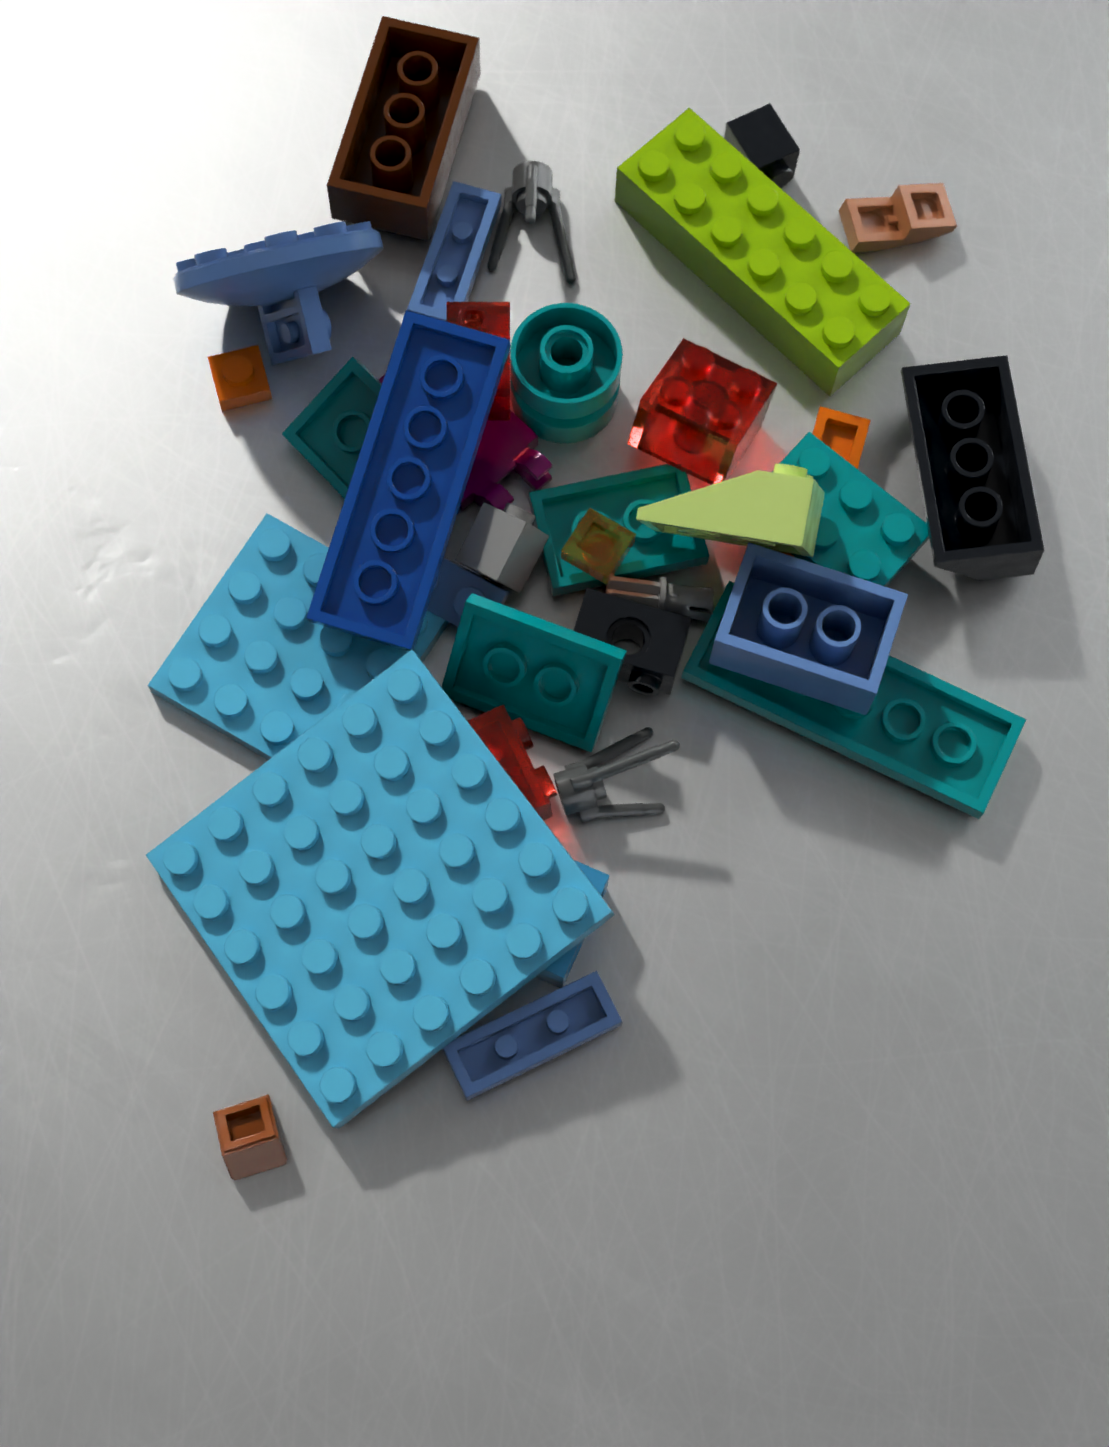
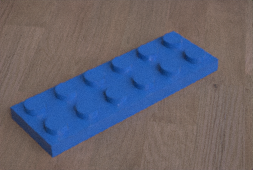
M408 310L405 311L306 617L309 622L405 651H414L510 351L511 344L509 339Z

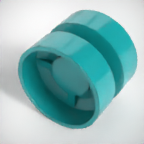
M558 303L536 310L524 319L517 328L510 349L511 404L515 415L535 432L539 438L561 444L581 442L602 431L614 416L618 404L623 351L620 337L607 318L596 310L583 305Z

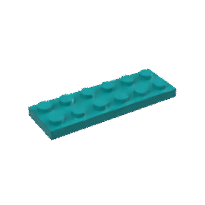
M728 582L682 672V679L977 819L981 818L1026 722L1025 718L890 655L877 694L867 715L709 664L714 641L734 586V582Z

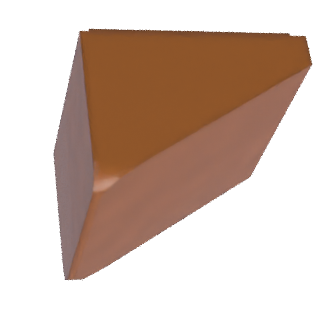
M269 1094L213 1112L222 1157L231 1179L239 1180L287 1163L285 1148Z

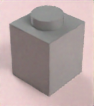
M483 502L455 561L521 594L549 536L532 526L536 516L507 502L502 511Z

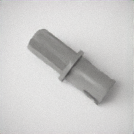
M612 576L609 578L605 590L606 594L692 619L703 620V622L709 621L711 617L709 609L713 608V588L667 583L666 577H660L659 582Z

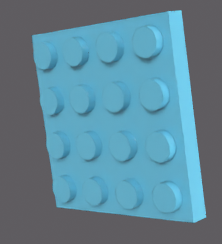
M266 513L156 672L148 687L151 693L269 760L409 651L309 622L306 617L329 548ZM426 611L414 652L422 662L425 661L449 624L448 621L429 611Z

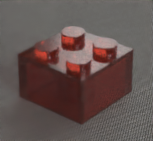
M683 338L640 399L627 444L710 485L728 480L760 430L777 383Z

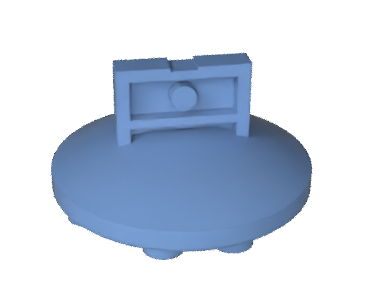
M345 221L318 226L313 228L314 231L299 235H297L296 230L264 237V241L247 244L244 246V249L228 253L226 248L198 253L194 255L195 258L176 263L177 273L173 277L176 294L211 304L258 306L272 365L332 350L330 344L332 326L327 312L322 309L318 292L343 281L384 249L381 234L377 230L372 229L370 221L346 226Z

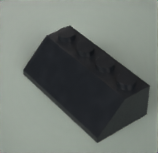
M1008 356L902 367L901 376L934 567L978 580L1033 575L1044 552V545Z

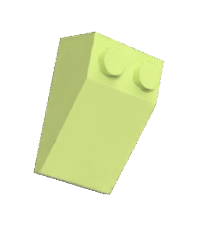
M775 464L773 472L757 470L640 507L637 510L636 520L657 532L747 546L748 542L778 552L813 557L825 492L813 479V476L807 475L808 469L788 464Z

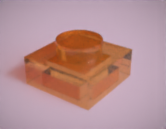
M589 508L562 548L561 559L607 585L634 545L636 534Z

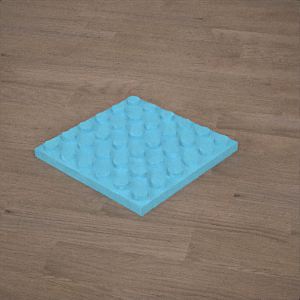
M410 650L146 854L155 870L331 1126L340 1129L615 915L413 650Z

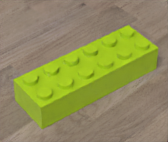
M691 108L684 111L617 167L614 201L829 397L900 335L911 303Z

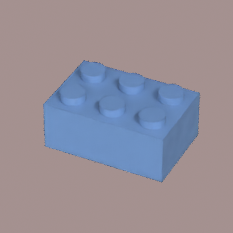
M748 542L714 641L709 664L867 715L877 694L908 594Z

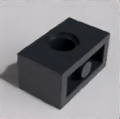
M587 588L573 631L613 646L622 639L635 641L641 650L635 654L625 655L617 680L626 682L630 689L641 694L658 695L661 692L670 695L687 641L692 618Z

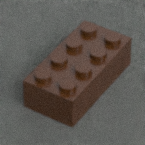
M382 16L327 182L332 219L353 224L370 221L372 228L429 241L480 77L479 37Z

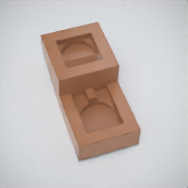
M943 183L898 185L891 197L845 199L838 210L849 248L853 253L886 250L919 243L953 232L957 227Z

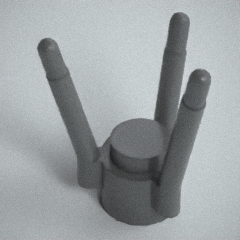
M522 162L515 166L513 170L512 187L505 189L504 206L487 267L490 271H494L498 266L516 207L520 213L525 215V221L530 225L535 222L536 215L544 213L546 208H549L565 279L568 284H573L575 282V274L560 209V191L552 187V170L542 162Z
M646 727L582 761L564 766V771L554 773L553 776L565 815L579 812L583 823L599 817L663 813L665 806L662 803L598 805L597 800L607 798L603 779L675 752L680 747L679 742L672 740L598 768L604 762L650 738L653 735V730L650 727Z

